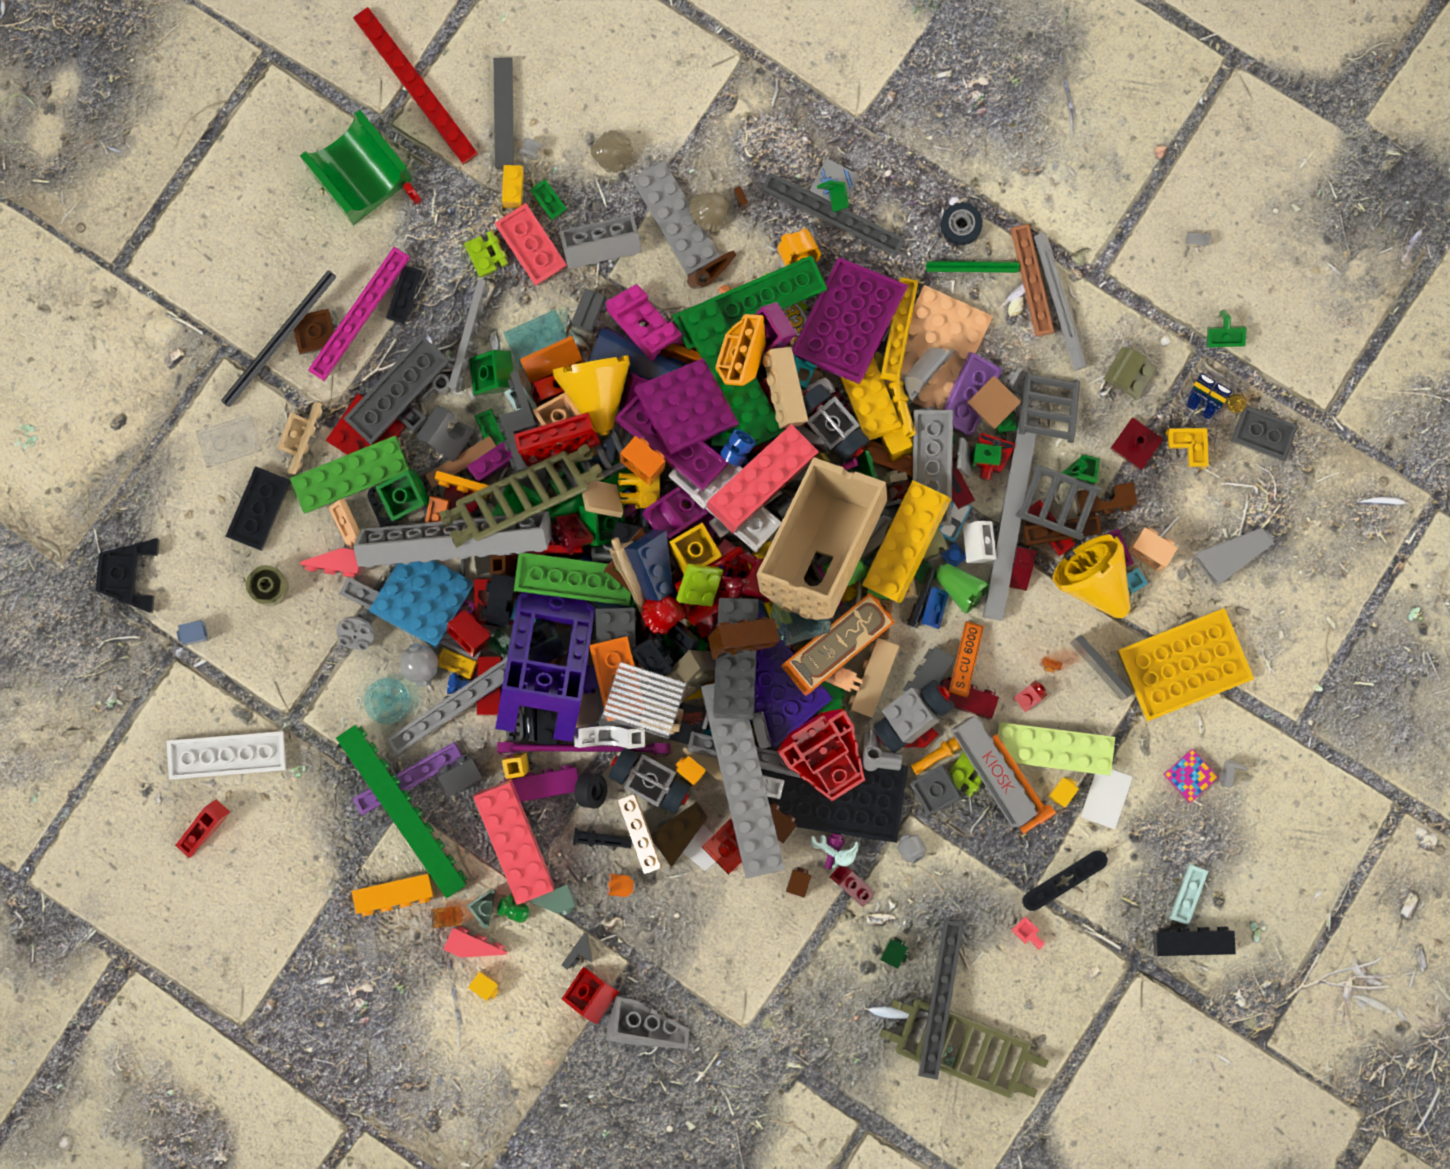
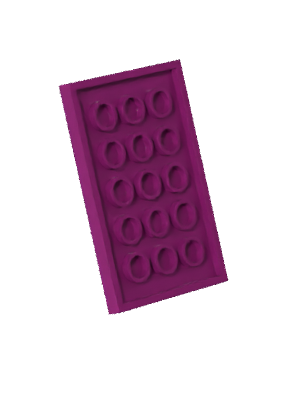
M838 257L825 283L827 291L820 293L792 348V352L795 357L804 360V362L808 361L816 367L860 385L905 295L908 285Z

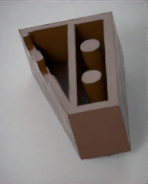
M760 617L756 621L743 619L733 624L729 621L719 623L717 628L708 637L713 659H718L720 654L728 652L732 656L737 655V651L749 650L751 652L774 647L780 641L775 618L768 619V617Z

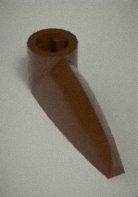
M734 250L718 257L699 271L690 273L687 278L688 285L693 289L708 286L735 258L736 253Z

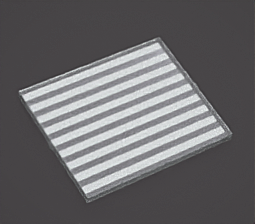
M619 661L601 718L669 739L676 715L679 713V706L687 683Z

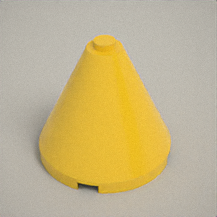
M628 355L620 358L612 357L566 367L565 370L564 367L553 369L555 380L579 413H589L591 422L599 436L610 434V430L614 428L615 417L617 416L630 364Z
M1101 535L1092 538L1073 549L1075 555L1068 561L1066 558L1061 560L1053 573V582L1059 590L1114 618H1124L1129 614L1131 607L1124 547L1117 536L1115 539L1112 535Z

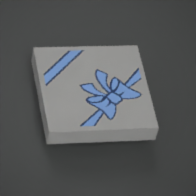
M826 158L809 192L831 202L829 190L817 189V185L834 180L845 182L849 198L860 175Z

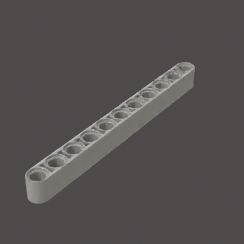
M1020 415L1017 422L1014 439L1015 446L1012 450L995 545L997 559L992 561L989 578L990 586L987 590L983 618L1003 621L1021 523V518L1017 517L1016 513L1018 510H1021L1025 499L1036 434L1025 432L1022 435L1018 433ZM1027 417V425L1038 427V418Z

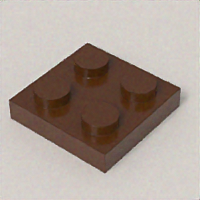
M329 309L307 313L295 327L294 333L300 355L322 350L333 335L334 329Z

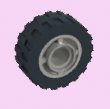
M957 202L954 205H950L944 211L940 224L941 232L948 242L957 246H965L978 238L982 230L983 219L981 218V213L972 204ZM959 220H963L966 222L967 226L964 228H960L957 226L956 222Z

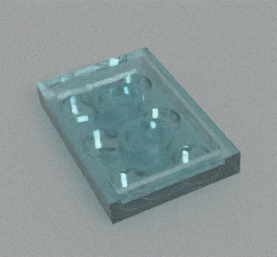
M555 309L504 332L519 368L522 367L521 358L568 337Z

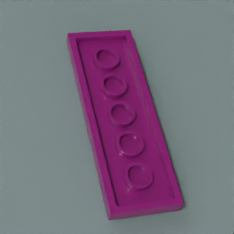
M637 395L615 417V422L634 437L644 438L650 444L649 447L653 451L658 450L661 452L667 464L702 492L728 466L729 462L703 441L668 455Z

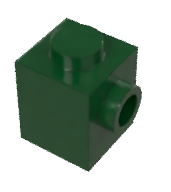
M897 937L894 940L889 938L879 960L898 969L901 962L905 963L909 952H907L908 947L904 946L905 941Z

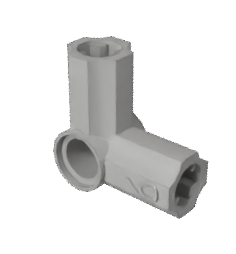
M869 730L864 732L863 759L861 762L863 768L868 771H874L877 768L900 770L902 754L881 751L880 740L876 731Z

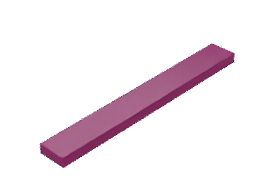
M395 246L392 248L308 369L310 373L322 381H326L410 260V256Z

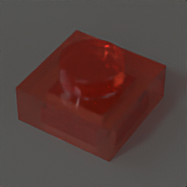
M702 712L683 714V721L688 722V725H697L700 720H703Z

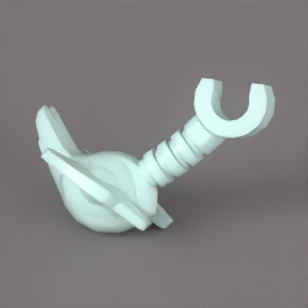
M824 835L820 837L821 843L816 842L815 836L811 837L810 844L813 848H821L832 857H835L833 868L837 865L849 866L853 863L858 851L857 841L851 849L837 852V850L828 846Z

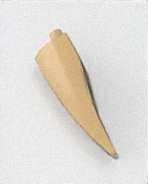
M617 537L611 540L614 548L609 550L614 564L631 591L642 617L643 605L646 603L645 596L624 549L633 541L620 544Z

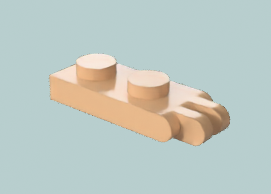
M344 498L335 502L329 507V510L346 545L354 550L353 545L360 530Z
M841 667L828 677L825 682L850 692L851 689L859 691L860 687L853 684L854 682L862 684L863 680L856 678L857 673Z

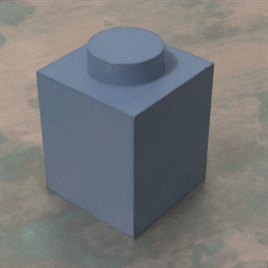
M200 620L178 625L177 638L183 645L187 646L209 641L204 621Z

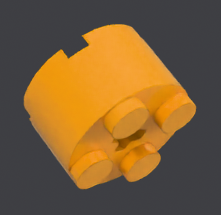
M807 228L792 234H784L777 247V251L785 266L812 255L815 263L821 257V252Z

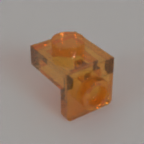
M460 906L431 909L433 928L461 926L463 913L460 910Z

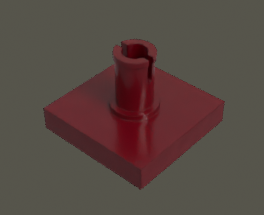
M1132 417L1110 449L1139 470H1142L1163 441V438Z

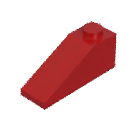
M217 799L212 801L202 809L175 846L188 858H191L222 824L230 811Z

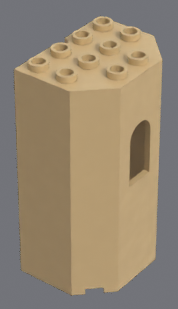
M813 457L757 572L760 592L781 607L782 610L795 612L805 619L819 620L832 618L886 505V482L858 472L850 473L843 467ZM816 552L832 557V562L823 581L817 586L807 585L804 577Z

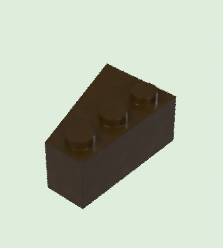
M697 802L650 834L653 842L671 867H673L708 818Z

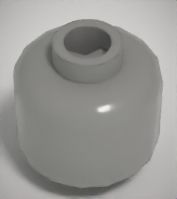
M906 834L900 838L901 842L897 849L906 862L914 864L925 857L926 847L918 835Z

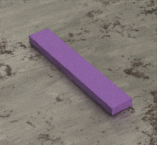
M456 742L397 773L396 775L401 781L399 784L401 789L408 791L435 776L441 766L456 762L455 760L462 755ZM371 789L352 798L361 815L381 805Z

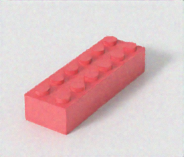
M791 424L708 500L707 508L734 534L811 463L813 457L816 458L819 451Z
M512 779L476 792L473 796L516 904L524 903L554 891L555 885Z

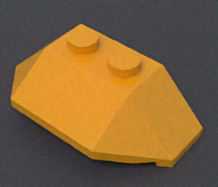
M745 314L741 318L742 320L725 334L715 368L726 385L743 386L756 377L766 344L764 317L762 315Z

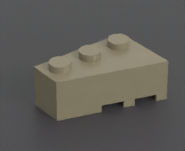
M689 650L674 665L673 670L664 676L685 683V687L662 679L659 681L683 689V693L659 685L654 686L681 695V699L657 692V694L679 701L680 705L685 699L699 690L701 686L715 678L716 659L712 658L710 651ZM662 700L664 704L678 706L677 704Z

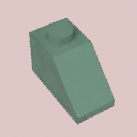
M568 884L531 899L533 904L557 914L562 912V915L573 912V907L576 906Z

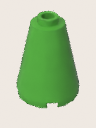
M948 563L945 565L941 564L935 572L938 582L965 614L974 609L980 602L978 601L980 597H984L990 586L986 581Z

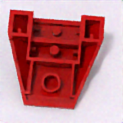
M844 709L820 713L789 733L777 750L789 769L809 782L831 801H834L865 781L854 733V725Z

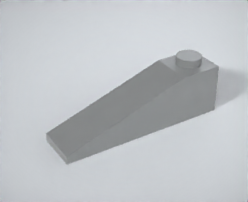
M616 998L608 1020L607 1041L688 1049V1028L670 1018L667 1019L659 1015L653 1009H648L637 1000Z

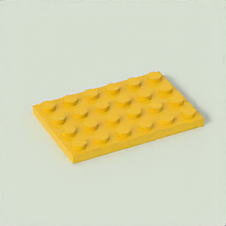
M1225 608L1117 650L1146 722L1254 680Z

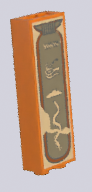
M869 593L781 665L805 696L895 623L892 615L883 609L876 596Z

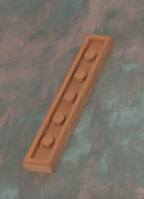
M1030 225L1011 227L1010 231L1017 261L1020 265L1019 270L1035 337L1054 334L1055 331Z

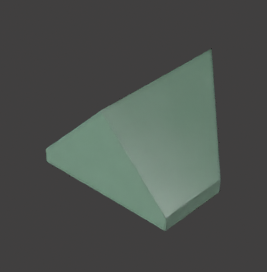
M496 889L488 890L466 905L481 926L486 929L490 926Z

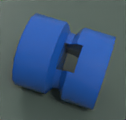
M736 429L728 439L729 442L724 445L720 454L730 464L741 466L747 457L746 453H750L754 447L755 440L746 432Z

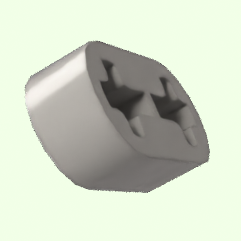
M763 711L754 713L753 724L759 747L761 749L771 747V739Z

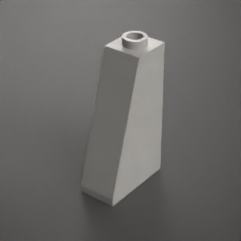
M1260 528L1202 550L1192 557L1215 586H1218L1274 543L1272 541L1273 537L1267 530Z

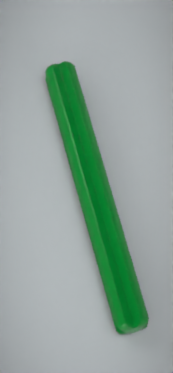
M927 261L926 271L1019 272L1020 265L1019 262Z

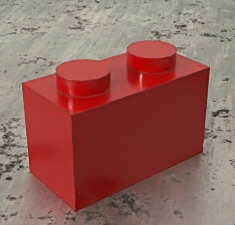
M465 610L447 623L446 632L472 658L490 643L491 635L489 630L481 626L475 616Z

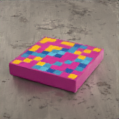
M1190 749L1163 774L1188 803L1195 800L1219 778L1193 749Z

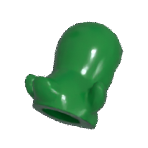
M509 894L507 897L503 896L497 907V915L501 917L507 915L510 920L517 923L525 922L530 913L528 906L524 903L517 905L516 902H513V894Z

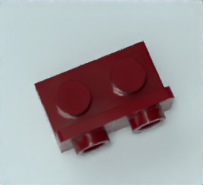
M577 513L555 517L552 527L553 534L558 538L562 547L569 555L574 554L575 546L593 542V535Z

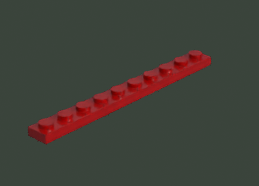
M369 7L353 17L354 21L462 165L477 156L478 152Z

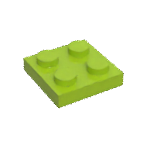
M687 564L676 600L680 603L712 606L723 570L719 567Z

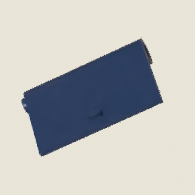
M608 327L601 328L597 332L596 343L587 362L612 357L620 358L628 355L630 364L624 388L629 372L636 373L640 378L652 380L683 367L659 353L655 360L650 361L633 340Z

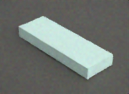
M1189 864L1169 919L1189 926L1209 871Z

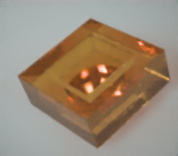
M1043 657L1039 666L1044 667V671L1054 674L1055 671L1061 670L1062 663Z

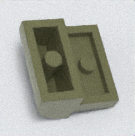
M1121 347L1104 380L1116 389H1121L1135 400H1139L1157 367L1146 360L1147 357L1138 351Z

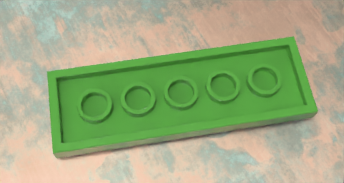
M393 436L291 477L290 480L303 513L306 514L386 482L410 469L397 436Z
M530 553L518 554L514 591L630 606L631 592L610 574L604 573V569L608 565L606 563Z

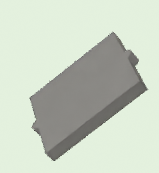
M959 438L957 469L967 478H971L973 447L964 438Z

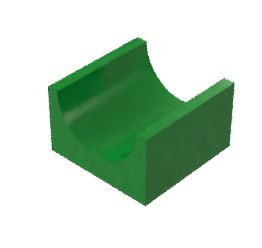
M361 110L354 113L352 124L335 142L314 153L305 151L300 155L307 169L353 226L402 189L405 183L412 181L405 164Z

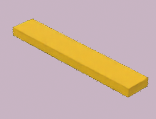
M900 277L899 282L908 285V288L891 321L880 379L895 382L900 381L918 280Z

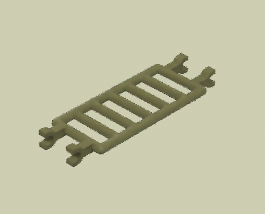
M587 444L582 445L578 451L571 454L567 451H562L457 500V507L451 510L438 512L445 527L451 525L454 520L463 517L468 527L462 531L449 533L455 547H460L466 540L474 538L475 541H480L586 491L588 483L603 480L604 476L601 473L602 470L599 464L594 465L590 471L580 474L575 465L582 460L588 461L592 459ZM564 460L578 486L567 490L553 464ZM544 468L548 470L561 493L551 499L535 473ZM529 476L543 503L532 507L518 480ZM510 484L525 511L514 515L501 491V488ZM490 493L495 494L508 518L498 524L483 499L484 496ZM475 500L490 526L481 532L478 531L465 506Z
M917 998L914 1000L913 1005L910 1006L893 999L891 1003L892 1008L909 1014L903 1032L900 1036L882 1028L879 1036L898 1043L896 1048L897 1054L920 1063L925 1029L916 1052L905 1049L919 1009L922 1008L929 1011L930 1003ZM949 1011L942 1059L956 1022L967 1026L953 1066L941 1063L940 1071L1008 1098L1013 1097L1015 1090L1035 1098L1037 1090L1018 1081L1026 1060L1046 1068L1048 1060L1029 1053L1031 1049L1030 1042ZM976 1029L986 1034L972 1072L969 1074L961 1071L960 1067ZM996 1037L1004 1042L990 1080L986 1081L978 1076L992 1038ZM1014 1044L1021 1047L1022 1050L1006 1089L996 1084L1010 1046Z

